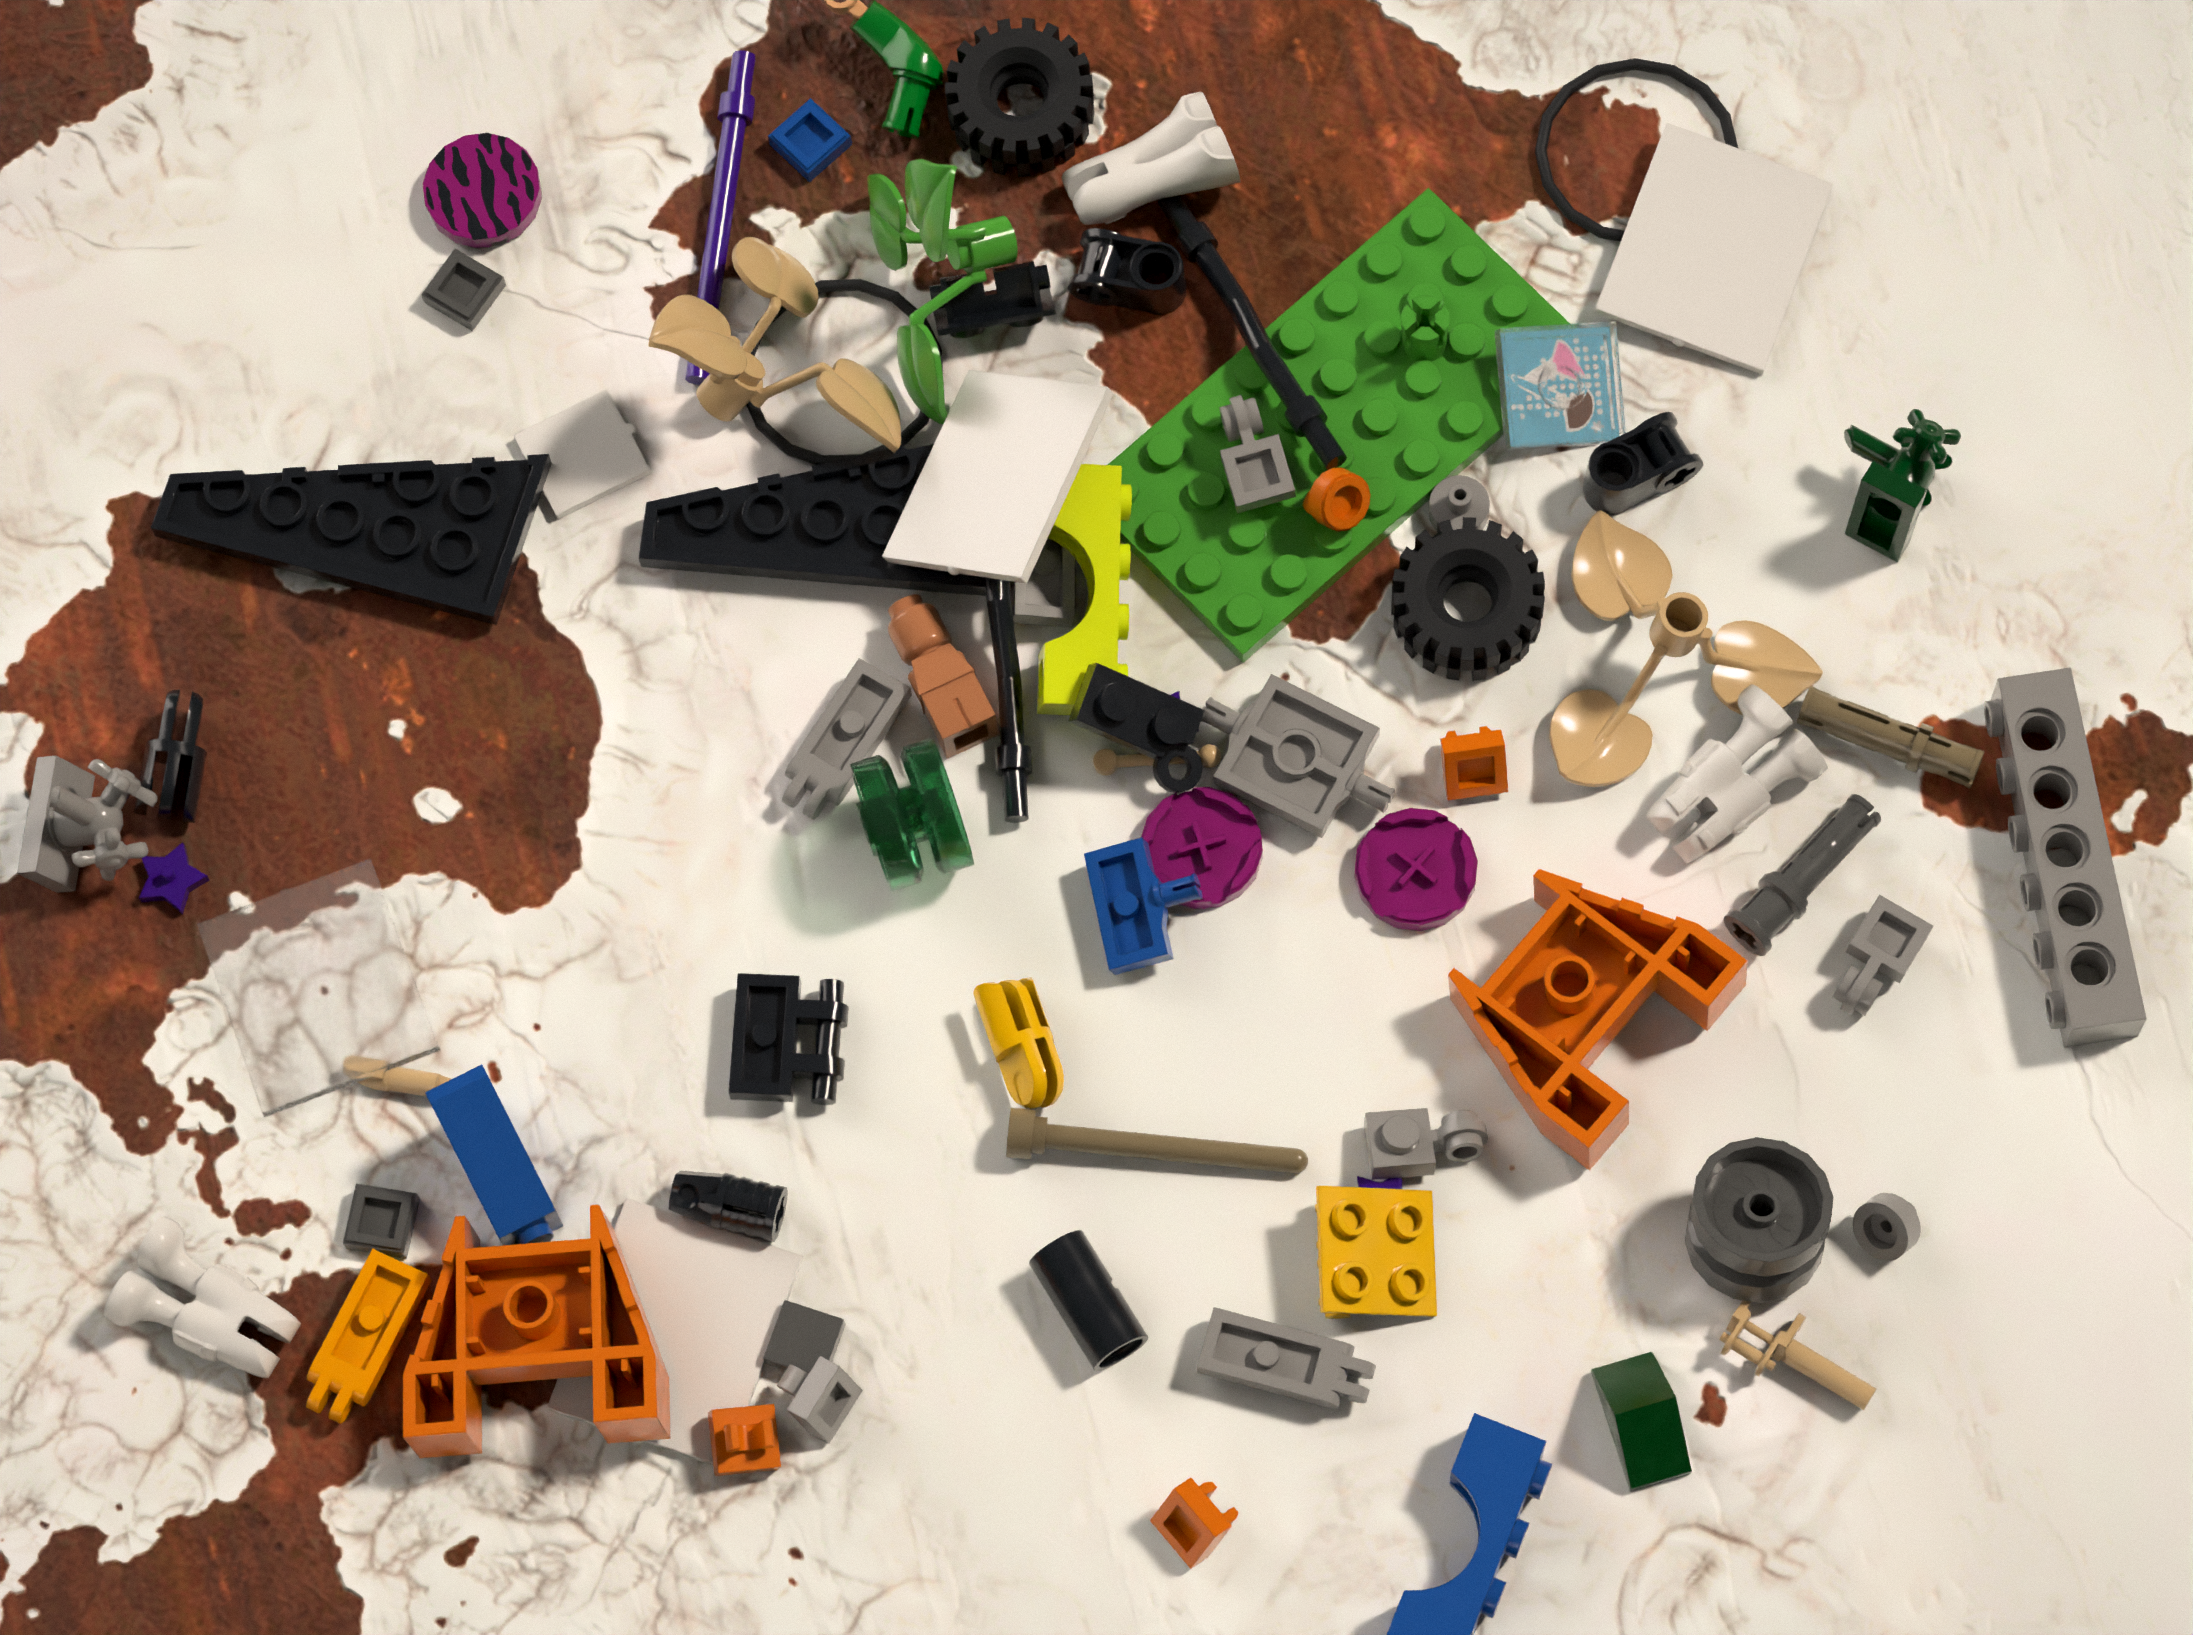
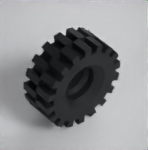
M1022 17V28L1011 29L1009 18L998 20V32L990 35L986 26L981 27L974 32L976 45L973 47L964 40L957 48L958 62L950 60L947 68L948 82H945V95L951 131L955 130L956 142L962 151L970 147L971 159L982 167L988 158L991 159L994 173L1005 175L1007 166L1012 165L1017 166L1018 177L1031 176L1030 165L1039 163L1043 173L1055 169L1054 157L1059 154L1067 162L1075 155L1074 141L1084 145L1089 136L1088 123H1093L1095 113L1092 74L1090 75L1089 61L1085 53L1078 55V43L1069 34L1060 41L1059 27L1047 22L1043 32L1036 30L1035 19ZM1015 84L1033 85L1040 89L1044 97L1042 106L1034 113L1025 116H1012L1002 112L997 104V99L1002 90Z
M1463 517L1462 529L1453 530L1449 519L1437 523V534L1432 537L1426 529L1415 537V548L1411 550L1406 546L1401 554L1399 569H1395L1392 580L1391 615H1394L1393 628L1397 639L1404 637V650L1412 659L1420 654L1423 657L1422 668L1433 674L1438 665L1446 667V679L1457 681L1460 678V670L1472 671V681L1485 680L1488 668L1494 667L1497 674L1500 675L1510 670L1511 658L1515 656L1521 661L1529 652L1530 641H1536L1540 632L1545 601L1544 574L1537 571L1538 558L1534 551L1531 549L1526 553L1523 552V538L1514 531L1507 539L1502 537V524L1489 520L1486 531L1475 529L1476 518ZM1460 582L1477 583L1489 592L1492 601L1491 608L1483 618L1476 621L1455 619L1447 612L1443 602L1448 589Z

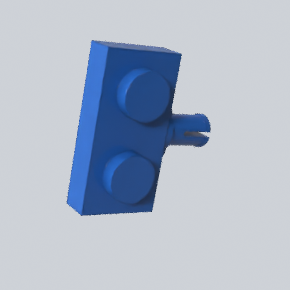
M1142 837L1084 853L1109 971L1114 975L1173 960L1166 926L1169 913L1168 907L1202 899V890L1199 889L1201 885L1196 873L1162 883L1154 872L1149 844Z

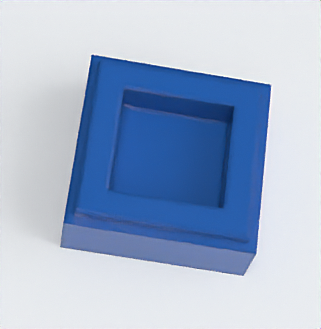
M811 98L768 135L770 146L808 182H811L852 146L851 136Z

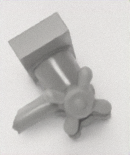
M58 756L37 757L17 874L56 893L71 892L76 890L79 867L95 864L100 869L102 878L106 881H111L116 875V870L122 868L128 862V859L144 858L148 854V847L145 842L126 845L120 841V832L124 825L121 809L130 795L154 807L157 802V795L153 791L142 787L140 780L135 778L134 774L130 771L122 770L118 767L111 768L99 759L92 760L87 768L109 781L100 797H92L95 775ZM95 845L94 850L82 851L83 846Z

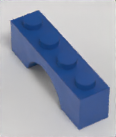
M1473 1414L1452 1467L1449 1485L1465 1500L1474 1516L1478 1530L1476 1551L1464 1570L1449 1582L1425 1590H1404L1387 1635H1474L1481 1614L1490 1618L1494 1617L1507 1583L1496 1578L1504 1555L1517 1558L1530 1524L1519 1519L1527 1496L1540 1499L1552 1468V1463L1542 1460L1546 1446L1545 1440L1479 1414Z

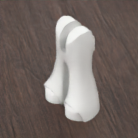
M1203 92L1182 96L1167 118L1139 138L1124 146L1078 163L1067 169L1062 175V183L1066 192L1073 201V206L1080 221L1085 225L1109 224L1124 218L1127 213L1142 205L1162 198L1241 182L1229 144L1221 127L1217 126Z

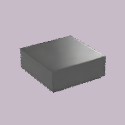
M454 249L421 295L424 303L473 331L505 288L506 283L504 277L461 251Z
M356 1183L343 1239L345 1248L369 1253L373 1248L388 1256L407 1259L420 1202L418 1194Z
M784 1300L763 1357L765 1364L784 1370L791 1364L810 1373L820 1356L832 1362L846 1325L844 1319Z

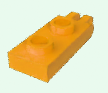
M372 1248L308 1371L307 1380L314 1383L315 1386L309 1395L306 1408L320 1413L331 1393H336L338 1395L328 1417L342 1424L347 1418L354 1402L361 1406H365L369 1402L432 1281L427 1273Z

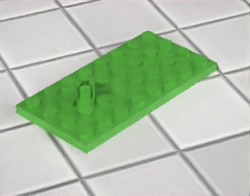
M1429 188L1265 328L1277 352L1307 396H1314L1328 418L1325 424L1347 456L1346 461L1338 468L1342 467L1361 476L1369 486L1371 494L1370 505L1365 517L1357 526L1347 531H1335L1316 522L1312 515L1304 510L1303 500L1306 494L1311 490L1314 481L1327 469L1306 437H1298L1285 418L1284 414L1287 408L1252 357L1247 345L1108 464L1122 466L1121 484H1131L1132 488L1130 520L1121 521L1120 540L1124 544H1130V550L1242 663L1248 660L1428 502L1433 489L1439 482L1448 477L1457 476L1506 433L1497 334L1576 330ZM1241 395L1243 400L1255 398L1264 433L1254 435L1255 440L1279 434L1296 494L1294 498L1241 513L1236 511L1220 455V450L1241 445L1240 439L1228 442L1219 407L1230 404L1229 398Z

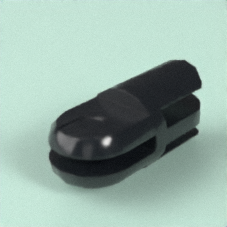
M180 689L172 690L166 695L159 738L146 742L139 780L142 787L152 791L156 762L166 765L158 817L171 819L180 767L191 768L186 788L182 821L195 823L207 755L205 749L196 746L203 709V698L198 693L192 691L183 742L173 740L180 698ZM136 797L134 813L146 815L148 804Z

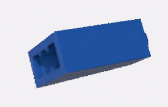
M481 1064L425 1092L501 1244L515 1245L550 1242L554 1237L553 1231L563 1227V1224L483 1065Z

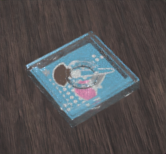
M1616 321L1500 328L1494 331L1505 451L1601 445L1626 433Z

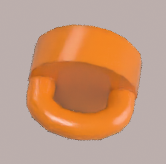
M1342 467L1331 468L1323 472L1314 481L1311 490L1303 500V508L1308 514L1312 515L1316 522L1335 531H1347L1357 526L1366 515L1371 496L1369 486L1361 476Z

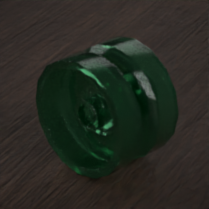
M933 737L902 748L899 760L906 786L898 788L889 762L881 755L850 764L852 778L860 801L856 803L862 827L873 857L878 856L891 892L921 883L924 868L917 844L924 841L935 868L943 875L974 865L972 851L957 801Z

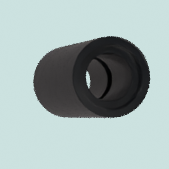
M1076 1230L1057 1238L1029 1261L1030 1267L1094 1371H1101L1119 1363L1146 1343L1148 1335L1120 1290L1111 1283L1112 1277L1082 1230Z

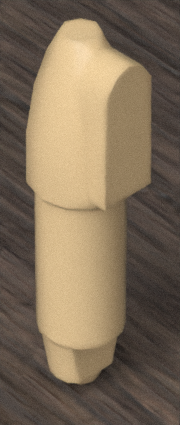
M352 1057L344 1063V1076L371 1089L385 1092L396 1091L427 1097L425 1092L451 1080V1078L438 1073L394 1066L392 1063Z

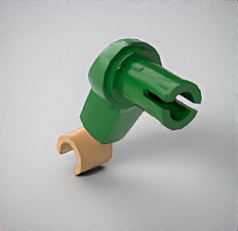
M824 0L825 5L831 12L840 15L848 13L855 19L849 28L885 62L888 69L893 72L892 77L897 79L882 129L893 133L895 129L898 130L897 135L917 139L920 134L919 128L930 90H936L937 86L943 83V65L933 50L906 23L875 0L871 1L867 6L860 0H846L841 3L833 0Z

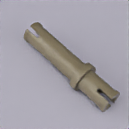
M1810 686L1797 718V723L1800 725L1818 729L1834 735V737L1906 763V770L1917 773L1918 769H1922L1951 779V781L1962 784L1967 788L1972 787L1985 753L1981 749L1978 750L1933 733L1934 727L1922 723L1920 727L1904 723L1888 717V715L1832 696L1813 686Z

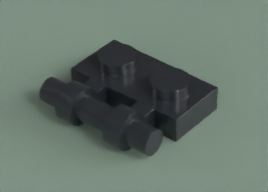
M738 973L728 1092L731 1100L793 1102L794 1079L802 1078L812 1080V1103L819 1105H833L836 1103L837 1082L843 1081L845 1060L839 1057L841 1029L848 1025L849 1007L843 1003V981L822 979L819 983L818 1000H800L802 984L800 976ZM798 1025H813L816 1027L814 1054L796 1053Z

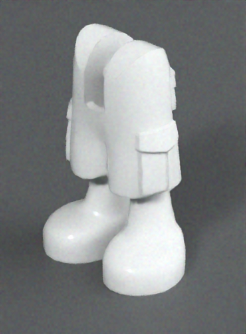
M1753 684L1744 689L1738 697V707L1743 714V721L1733 737L1726 744L1709 739L1689 760L1687 759L1679 772L1680 777L1655 802L1646 816L1657 831L1663 833L1686 817L1694 807L1698 810L1700 818L1693 821L1672 844V848L1686 863L1701 857L1731 833L1735 835L1747 829L1750 824L1772 806L1769 802L1771 800L1769 792L1781 783L1795 777H1800L1805 781H1813L1818 779L1828 769L1825 759L1814 743L1803 732L1793 729L1776 745L1775 751L1750 774L1743 772L1742 765L1752 755L1793 724L1791 717L1767 693Z
M165 1216L159 1218L145 1235L138 1251L137 1264L146 1273L173 1283L195 1295V1300L185 1305L158 1289L147 1278L134 1271H128L123 1274L113 1287L104 1308V1317L118 1326H129L140 1321L163 1324L173 1328V1344L199 1356V1358L214 1362L220 1360L261 1378L270 1377L280 1358L253 1338L249 1339L238 1333L241 1324L245 1321L258 1328V1331L288 1344L301 1326L299 1320L289 1311L260 1293L259 1287L249 1277H245L222 1262L205 1270L193 1261L184 1248V1232L178 1222Z

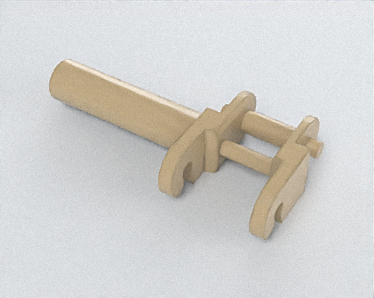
M1742 1300L1726 1328L1731 1335L1723 1332L1719 1339L1725 1343L1720 1354L1725 1356L1730 1350L1735 1351L1758 1365L1755 1370V1375L1758 1377L1765 1368L1770 1371L1774 1369L1776 1363L1771 1358L1778 1362L1782 1360L1787 1365L1850 1403L1865 1410L1876 1388L1794 1339L1805 1322L1806 1316L1799 1313L1788 1331H1779L1775 1337L1749 1321L1751 1312L1748 1309L1753 1302ZM1744 1329L1770 1344L1765 1354L1739 1339Z

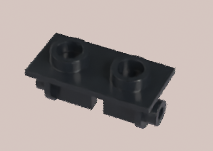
M1034 261L994 268L993 274L996 290L985 291L983 282L973 284L933 312L938 336L950 334L954 338H969L982 333L985 327L1007 323L1012 327H1028L1041 322L1045 316L1055 315L1056 310L1050 292L1051 285L1047 265L1035 266ZM967 274L940 278V284L929 286L931 300Z

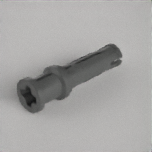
M1851 794L1847 802L1780 872L1773 871L1764 874L1758 882L1759 890L1739 911L1730 910L1724 916V924L1737 942L1753 954L1765 956L1771 950V940L1791 919L1798 920L1806 913V907L1808 906L1807 897L1874 827L1880 824L1882 819L1878 812L1874 811L1870 816L1867 815L1874 809V806L1860 795Z

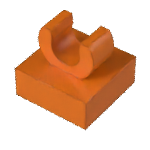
M1487 726L1479 727V733L1457 736L1454 730L1448 731L1445 738H1440L1444 788L1448 801L1508 792L1506 751L1501 730L1491 731Z
M774 1404L714 1409L708 1412L714 1476L774 1471L781 1468Z
M1191 1477L1171 1491L1150 1519V1522L1190 1569L1210 1556L1230 1530L1231 1524L1239 1513L1235 1507H1232L1222 1514L1209 1499L1217 1489V1486L1213 1482H1205L1198 1486Z

